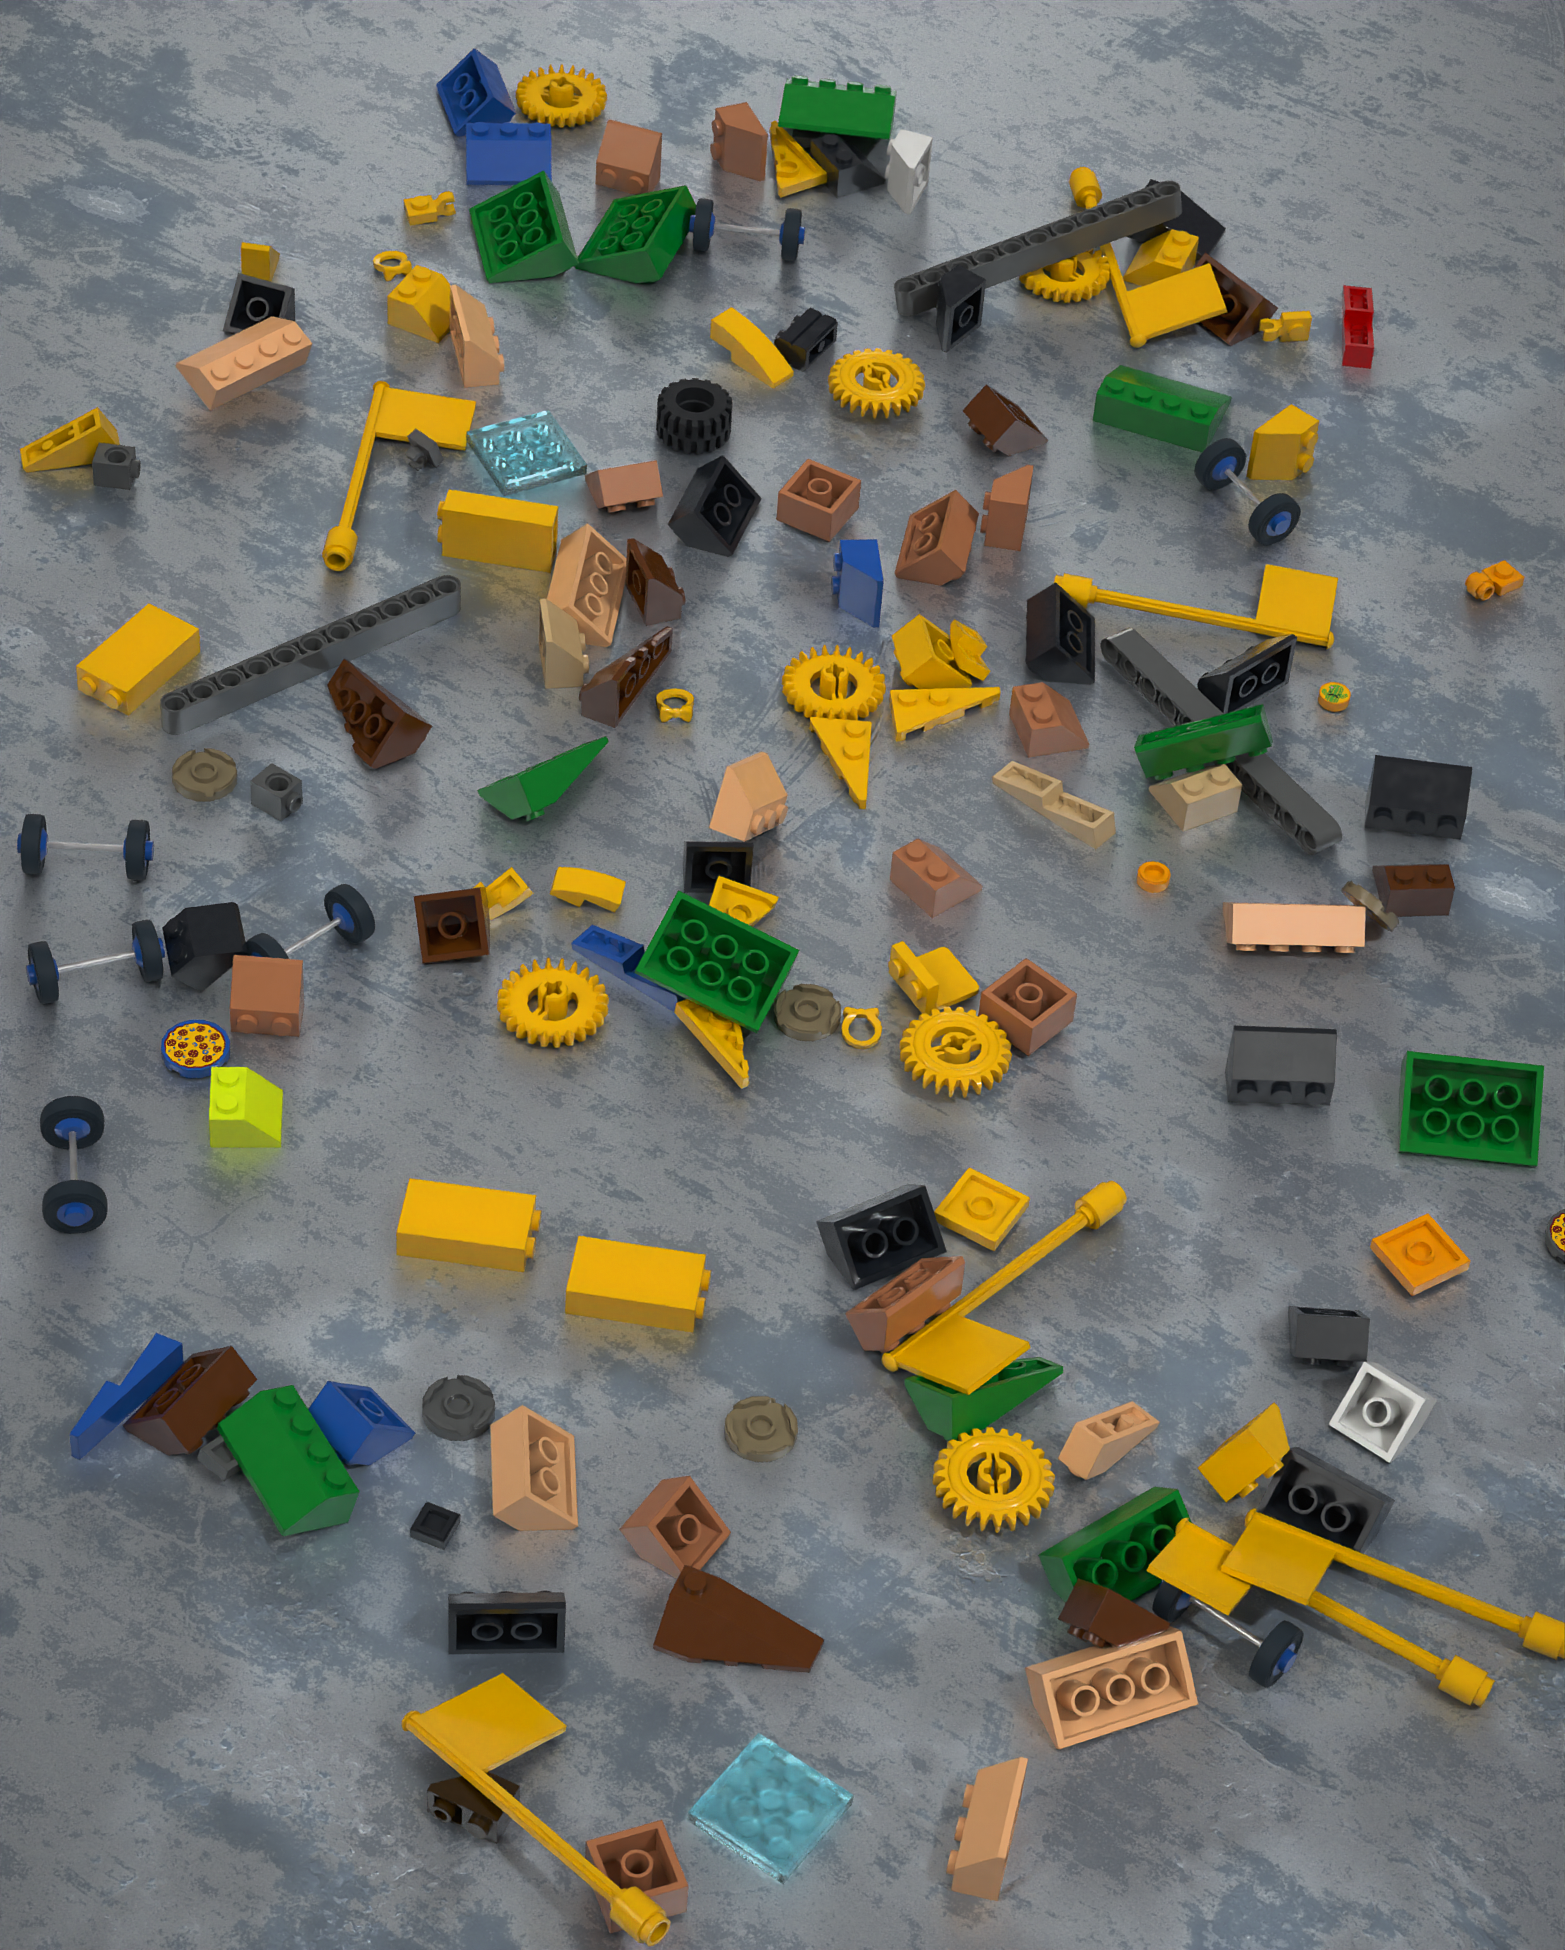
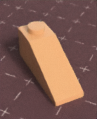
M1133 1401L1075 1423L1058 1459L1068 1466L1069 1471L1073 1475L1085 1480L1106 1472L1158 1427L1160 1421Z

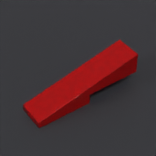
M1343 285L1342 366L1371 369L1374 353L1372 288Z

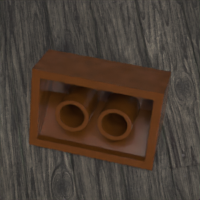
M1205 252L1194 268L1210 263L1227 312L1200 321V323L1232 346L1260 332V320L1265 318L1271 319L1278 307Z
M232 1346L193 1353L123 1424V1427L129 1433L168 1456L181 1453L189 1455L203 1444L202 1437L209 1430L217 1428L218 1423L227 1417L225 1413L232 1406L240 1404L249 1396L250 1392L248 1389L258 1379Z

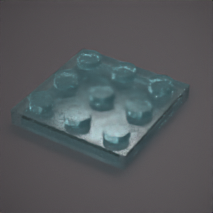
M549 410L466 432V442L503 496L587 474L586 462Z
M758 1733L690 1809L687 1821L781 1884H784L853 1804L854 1795Z

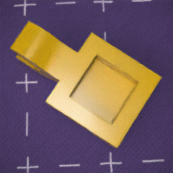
M443 192L435 200H433L431 195L403 199L409 225L437 222V216L454 215L456 213L454 205H445L449 202H455L453 192Z
M1310 311L1281 312L1280 319H1261L1259 331H1263V341H1274L1277 337L1280 342L1308 341L1312 316Z

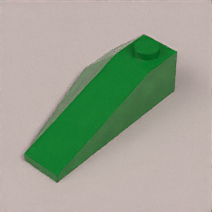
M604 736L552 757V759L528 767L522 772L507 776L477 790L478 794L512 820L525 816L526 820L529 821L545 814L543 808L555 803L605 747L609 742L608 738Z
M1041 1357L1017 1359L970 1395L919 1375L905 1378V1387L927 1429L943 1436V1439L946 1441L951 1439L958 1441L960 1433L965 1432L971 1435L972 1429L975 1428L982 1431L1063 1373V1366Z

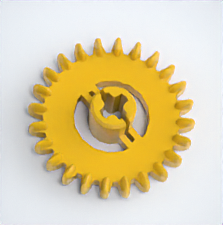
M550 64L548 74H545L543 68L539 67L538 77L532 70L529 72V77H522V82H519L517 85L516 99L517 106L521 108L523 114L528 115L529 119H537V123L551 124V127L558 125V128H564L565 125L569 127H574V124L584 125L585 121L591 122L594 120V117H598L606 107L607 93L605 85L601 84V79H594L593 72L589 73L585 79L584 68L579 71L578 75H575L574 65L571 66L568 73H565L563 64H561L559 72L555 73Z
M1094 249L1021 275L1019 280L1025 284V288L1033 290V294L1037 296L1042 294L1043 299L1053 298L1054 302L1063 300L1064 303H1070V300L1081 302V298L1085 300L1091 299L1092 295L1097 296L1101 290L1106 288L1110 280V272L1108 271L1110 264L1105 263L1107 262V257H1102L1100 249L1094 253ZM1076 267L1082 271L1083 276L1076 272ZM1043 269L1050 272V278L1044 273Z
M865 348L864 352L855 350L853 355L847 353L843 355V359L840 358L835 361V365L830 368V374L828 375L829 392L833 394L834 401L840 400L841 408L847 406L850 402V413H853L857 406H861L862 417H864L868 409H871L873 418L876 419L879 409H882L887 419L890 408H892L895 415L899 417L901 406L908 413L910 407H916L918 400L923 398L925 390L924 374L920 371L918 365L912 364L913 361L910 358L903 359V354L901 353L894 355L892 350L882 352L881 348H876L875 351ZM860 373L864 374L863 387L856 380ZM891 374L898 381V383L892 388L890 386Z
M823 645L821 656H818L814 647H811L809 659L802 651L799 654V660L796 658L791 659L790 666L787 665L785 667L784 675L782 676V693L787 697L786 701L790 705H794L795 711L799 713L804 711L803 716L806 718L814 716L817 718H828L829 720H858V716L861 718L868 717L869 712L876 711L878 705L883 702V695L886 692L885 676L880 674L879 665L873 666L872 658L867 659L863 664L862 651L855 659H852L851 647L848 648L844 656H841L838 645H836L832 655H829L826 645ZM819 677L820 696L814 693L811 688L812 682ZM848 680H850L856 687V691L853 695L846 698Z
M548 957L545 968L541 969L534 959L532 962V972H529L527 967L521 964L520 976L515 971H511L509 980L504 979L502 981V989H499L497 993V1010L500 1012V1020L506 1023V1029L510 1032L516 1031V1037L519 1039L528 1037L527 1043L529 1044L539 1041L541 1047H547L549 1043H552L554 1048H560L561 1043L564 1042L567 1046H571L574 1044V1039L583 1042L586 1040V1034L589 1036L594 1035L596 1029L604 1024V1017L608 1015L607 1005L609 1003V997L605 993V985L599 984L598 975L589 978L588 967H585L578 975L576 961L569 970H565L563 958L560 959L557 968H553ZM538 994L537 1009L532 1013L528 1007V1002L533 996ZM573 998L577 1004V1009L571 1016L564 1019L568 1012V1002Z
M944 1007L943 1012H940L938 1009H932L930 1015L922 1013L919 1015L918 1020L909 1022V1028L903 1031L902 1039L899 1043L901 1051L900 1061L905 1062V1072L912 1071L913 1081L920 1079L924 1075L923 1089H926L934 1081L936 1082V1095L946 1085L950 1098L953 1096L956 1087H960L965 1098L969 1086H972L975 1093L979 1095L982 1082L988 1090H991L993 1081L997 1083L1002 1081L1003 1074L1008 1072L1009 1063L1012 1059V1053L1010 1052L1011 1043L1006 1039V1032L1001 1029L998 1030L999 1024L997 1022H988L987 1015L976 1016V1010L971 1009L968 1012H964L963 1007H957L956 1011H952L950 1007ZM944 1035L941 1045L931 1047L936 1038ZM980 1050L981 1053L978 1057L970 1062L971 1052Z
M987 1427L986 1433H982L978 1428L972 1429V1436L965 1432L960 1433L958 1441L955 1439L949 1440L947 1448L939 1451L938 1460L934 1462L932 1483L937 1486L935 1495L937 1498L944 1497L942 1502L943 1509H947L955 1504L953 1519L966 1512L965 1524L967 1527L976 1517L980 1520L981 1531H984L989 1520L993 1521L996 1533H999L1003 1520H1006L1010 1530L1014 1531L1017 1517L1026 1527L1030 1521V1514L1038 1519L1041 1515V1508H1048L1049 1498L1054 1493L1053 1483L1055 1475L1050 1471L1052 1463L1048 1459H1043L1045 1452L1040 1448L1033 1449L1035 1442L1031 1439L1021 1441L1022 1434L1016 1432L1010 1436L1008 1435V1429L1004 1428L999 1433H995L993 1427ZM985 1458L979 1465L975 1488L969 1482L967 1470L973 1463ZM992 1460H993V1462H994V1469H993V1475L991 1476L990 1474H991ZM1007 1462L1011 1463L1018 1470L1021 1478L1018 1487L1008 1493L1011 1468Z

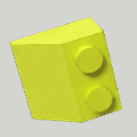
M211 1067L209 1105L210 1148H281L283 1090L248 1067Z

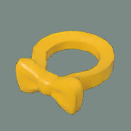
M400 251L382 252L373 258L374 268L383 272L384 279L388 282L396 275L403 274L407 276L412 270L411 261H408L407 255ZM388 259L401 261L400 265L394 267L385 266L380 263Z
M676 688L659 692L656 696V706L659 709L661 722H667L672 718H680L683 721L690 722L693 716V695L686 690ZM675 697L684 699L687 703L681 708L672 709L663 701Z
M844 1008L841 1033L848 1045L862 1050L869 1049L878 1043L882 1033V1025L878 1019V1008ZM855 1018H866L871 1023L875 1031L872 1038L866 1041H859L849 1034L848 1028Z

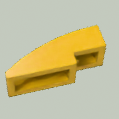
M730 307L711 319L710 338L731 351V362L773 389L794 375V371L774 344L759 328L734 308Z

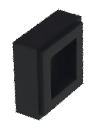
M426 1501L410 1528V1537L444 1550L460 1524L461 1514Z

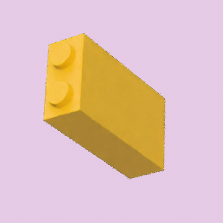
M451 489L448 490L445 501L439 502L437 519L442 520V524H440L438 529L437 542L442 543V556L551 573L557 555L558 506Z
M148 603L76 665L78 690L107 704L110 708L129 716L200 653L199 628Z
M409 1178L396 1232V1255L524 1272L527 1258L533 1259L536 1238L532 1237V1232H539L542 1210H536V1195Z
M578 1236L566 1287L565 1314L693 1333L696 1318L703 1319L706 1298L701 1297V1292L708 1291L710 1286L711 1270L705 1269L706 1255Z

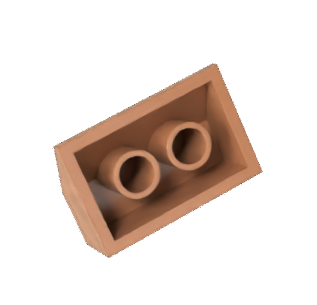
M957 490L950 492L909 516L894 573L897 578L941 586L951 580L959 579L965 573L979 513Z
M963 1257L922 1258L846 1312L845 1315L863 1350L880 1351V1353L891 1351L900 1344L899 1339L904 1335L912 1334L925 1326L924 1321L926 1319L939 1315L951 1307L950 1302L961 1295L965 1268Z

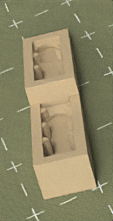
M1011 761L992 776L993 784L1095 850L1116 833L1114 812L1063 792L1061 780L1014 761Z

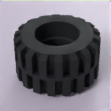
M692 378V380L680 379L679 382H672L669 384V387H664L658 396L656 431H658L659 439H663V443L666 446H672L673 450H681L686 454H703L705 451L710 453L715 451V448L724 446V442L729 440L731 434L733 401L729 397V392L726 389H722V386L717 383L712 384L710 380H698V378Z

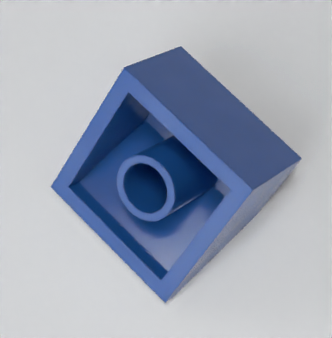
M877 539L840 540L839 553L833 554L834 571H837V576L831 577L832 595H837L839 608L869 626L879 628L884 579Z
M327 1381L308 1408L328 1442L336 1449L335 1453L338 1458L348 1465H372L411 1440L416 1434L371 1387Z

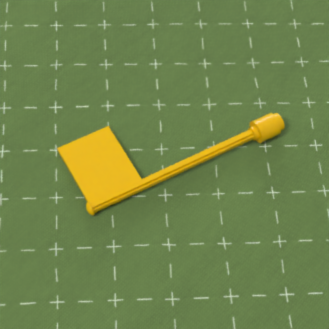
M1087 167L1075 169L1069 179L1075 203L1079 207L1086 209L1098 206L1097 204L1102 198V191L1096 174ZM1111 243L1099 246L1102 255L1107 257V262L1105 263L1110 264V269L1108 270L1110 272V279L1131 337L1129 343L1132 347L1141 348L1145 345L1147 339L1227 312L1210 263L1127 291Z
M385 381L374 383V394L339 526L332 527L328 531L322 552L324 563L329 569L342 571L351 565L358 536L352 530L375 437L410 442L407 436L416 428L435 441L438 447L465 451L476 408V401L390 388L389 384Z
M1266 564L1256 619L1098 589V586L1092 585V578L1064 573L1063 576L1055 575L1054 583L1056 582L1085 609H1087L1088 603L1094 604L1099 602L1273 637L1294 634L1299 642L1324 646L1326 649H1330L1334 643V634L1330 631L1337 589V577Z
M1114 1181L1099 1183L1075 1202V1214L890 1353H884L882 1355L883 1366L891 1372L897 1371L899 1367L970 1395L1031 1347L1028 1341L967 1319L965 1316L1083 1227L1096 1230L1123 1210V1205L1127 1202V1197L1122 1187Z
M1256 1508L1249 1510L1246 1514V1529L1221 1568L1223 1573L1306 1606L1334 1560L1518 1633V1637L1524 1639L1522 1645L1524 1648L1555 1660L1558 1657L1565 1659V1622L1535 1611L1533 1618L1518 1616L1256 1512Z
M1183 1518L1176 1526V1536L1149 1564L1147 1572L1218 1611L1229 1615L1254 1585L1221 1572L1222 1565L1232 1551L1233 1545L1189 1522V1518ZM1316 1590L1307 1604L1320 1613L1436 1675L1435 1679L1441 1681L1438 1686L1439 1690L1469 1706L1475 1704L1481 1708L1495 1683V1680L1487 1676V1671L1455 1655L1452 1661L1447 1658L1442 1660Z
M504 1673L422 1714L419 1711L413 1710L403 1717L401 1726L404 1731L413 1733L610 1902V1919L640 1944L646 1943L648 1946H654L664 1938L670 1928V1920L666 1917L664 1909L636 1886L628 1889L618 1887L486 1774L564 1733L567 1726Z

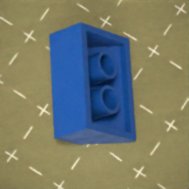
M475 48L436 84L454 134L458 137L466 136V123L510 122L516 115L497 64Z
M511 122L466 123L467 185H516L543 170L552 181L551 124L537 122L532 124Z

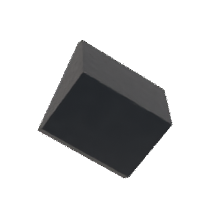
M238 273L223 331L237 334L272 316L295 321V288Z

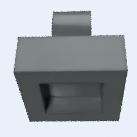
M415 428L407 436L412 447L406 451L405 456L411 460L409 462L411 467L419 471L428 462L437 468L444 461L437 443Z

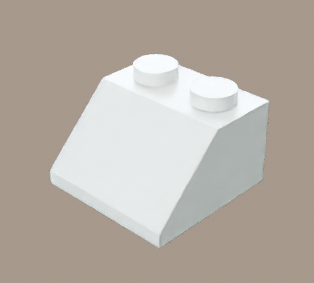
M900 129L896 138H892L888 145L887 155L890 156V161L886 167L885 178H888V192L903 212L910 215L928 184L933 137Z
M1364 1362L1328 1425L1387 1462L1392 1463L1420 1431L1437 1399L1379 1363Z

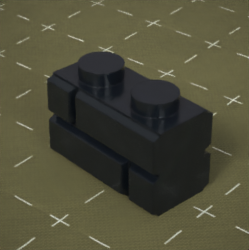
M809 308L801 316L796 315L787 330L779 331L774 345L788 364L804 372L836 341L838 322L833 317L826 314L822 315L821 312Z

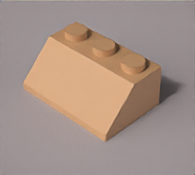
M450 285V334L464 388L499 385V374L504 372V358L502 354H498V336H493V317H488L485 305L459 286Z
M761 751L726 767L710 822V829L745 842L783 823L788 811V806L785 805L788 795L767 753Z
M524 1405L492 1423L490 1428L493 1516L519 1531L573 1530L578 1527L574 1435Z
M1019 1757L979 1769L975 1785H966L962 1807L969 1808L967 1818L959 1816L954 1840L961 1841L959 1851L951 1850L946 1871L947 1874L953 1875L951 1891L998 1901L1021 1802L1028 1763L1027 1758Z

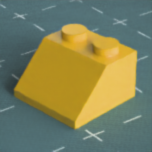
M1171 229L1143 243L1124 274L1123 281L1144 286L1191 270L1195 265L1199 237L1184 231Z
M416 265L387 296V324L439 343L450 331V283L443 274Z
M1290 404L1257 428L1253 435L1246 477L1251 480H1294L1303 472H1308L1314 463L1313 453L1319 437L1317 434L1319 420Z
M918 614L891 635L895 647L893 652L901 667L900 675L907 685H914L918 689L970 688L972 686L969 673L961 670L955 661L950 636L922 615Z
M1273 1402L1230 1436L1198 1467V1470L1225 1502L1229 1501L1236 1494L1241 1499L1259 1485L1255 1481L1259 1476L1263 1474L1268 1479L1284 1466L1280 1459L1290 1448L1277 1404Z

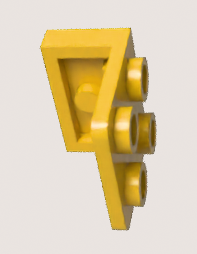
M904 941L891 945L890 961L888 962L889 974L921 1013L930 1015L932 1009L942 1010L944 1007H949L978 994V983L948 948L940 947L916 957Z

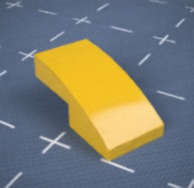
M954 619L950 624V641L955 661L961 670L984 681L991 671L980 656L988 646L977 631Z
M512 867L486 887L490 920L503 915L534 894ZM479 882V883H478L476 886H474L473 888L485 887V886L483 885L482 882Z
M558 867L554 875L550 895L577 907H580L584 900H587L615 913L620 906L626 881L592 870Z

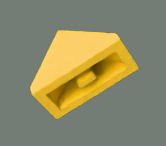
M241 242L242 274L272 282L280 253L268 245Z

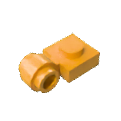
M1503 560L1483 569L1481 573H1471L1465 581V586L1467 587V592L1475 599L1485 601L1494 592L1498 596H1502L1522 587L1525 577Z

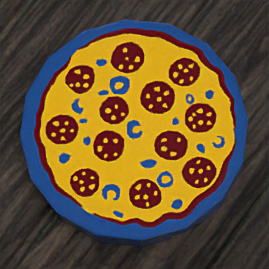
M187 1020L177 1023L167 1030L161 1042V1058L170 1071L173 1069L179 1072V1075L182 1077L204 1078L211 1076V1067H221L225 1061L227 1064L230 1059V1039L226 1031L216 1023L206 1020Z

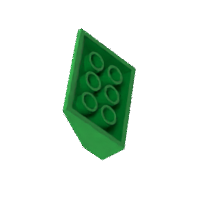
M794 75L792 79L786 80L778 127L890 139L897 91L891 90V86L875 85V88H866L860 82H847V85L836 84V80L826 78L820 79L819 82L808 81V77Z
M544 170L469 209L486 279L489 284L554 277L579 264L560 194Z
M683 185L614 199L577 257L579 264L575 265V268L632 283L646 281L653 283L660 280L689 233L690 218L696 212V204L687 186Z
M1120 365L1105 376L1096 393L1093 421L1202 453L1210 445L1231 403L1232 397Z
M678 890L634 973L757 1034L793 968L800 950Z
M1407 1051L1401 1062L1399 1153L1537 1167L1544 1066Z

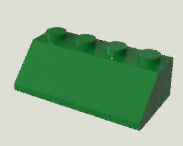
M1261 704L1138 735L1134 749L1145 777L1154 776L1155 780H1162L1172 777L1174 775L1173 771L1185 768L1186 772H1194L1205 768L1204 763L1217 761L1218 765L1235 761L1236 755L1248 753L1249 757L1262 755L1268 752V747H1272L1273 739L1264 705Z
M293 1385L260 1391L218 1423L217 1430L282 1537L348 1523L360 1491Z
M1152 1487L1040 1553L1038 1556L1051 1588L1065 1604L1078 1578L1108 1588L1132 1601L1161 1583L1162 1579L1147 1572L1148 1566L1176 1536L1175 1529L1178 1522L1183 1518H1189V1522H1191V1519L1178 1489Z

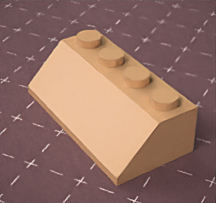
M272 316L177 362L175 367L211 411L306 364L312 342L295 321Z
M588 523L561 539L547 600L577 620L578 631L585 634L586 645L608 647L612 643L625 586L627 558Z
M1223 902L1227 943L1236 944V950L1256 951V944L1269 945V951H1289V945H1302V952H1322V946H1335V952L1355 953V946L1365 947L1366 907Z
M1169 1626L1167 1631L1122 1647L1105 1643L1103 1649L1091 1646L1025 1667L1033 1705L1057 1749L1198 1705L1182 1631Z

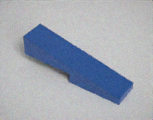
M591 925L571 943L572 950L675 1012L677 1002L686 1000V998L634 973L645 953L644 945L595 925Z
M156 1333L121 1385L110 1381L104 1383L69 1434L72 1457L79 1460L83 1458L147 1400L184 1363L181 1342Z

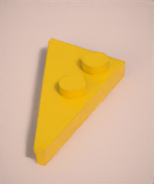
M776 120L772 121L769 134L778 196L782 198L826 183L827 172L783 127H778Z
M1000 687L890 690L889 702L896 742L905 740L907 733L919 728L925 732L933 729L936 725L964 716L966 709L976 705L981 709L992 705L993 702L1000 699Z
M810 717L809 729L811 733L815 732L820 739V748L823 753L830 758V764L839 779H844L848 785L849 795L853 802L859 806V809H866L872 722Z
M718 876L709 906L753 927L775 908L779 897Z
M688 999L677 1002L674 1013L741 1089L748 1087L749 1067L747 1060H744V1042L740 1025Z

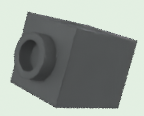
M99 442L92 461L94 486L130 490L134 478H139L141 469L140 460H136L135 447Z
M273 763L268 765L250 781L251 804L281 822L291 813H295L303 804L302 780Z

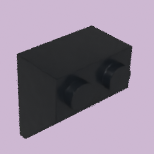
M836 133L827 134L811 140L810 156L827 172V182L823 184L836 198L885 184L886 179L862 152Z
M957 265L948 273H944L938 284L940 290L936 305V327L941 350L946 353L980 327L982 321L986 279L960 265Z
M684 841V893H712L718 876L751 887L753 842Z
M234 902L184 908L162 927L171 977L201 993L233 967L234 955L246 956L248 954L239 907Z
M1289 1306L1290 1353L1294 1357H1299V1363L1320 1365L1321 1359L1335 1360L1336 1366L1357 1367V1361L1367 1362L1370 1318L1361 1311Z

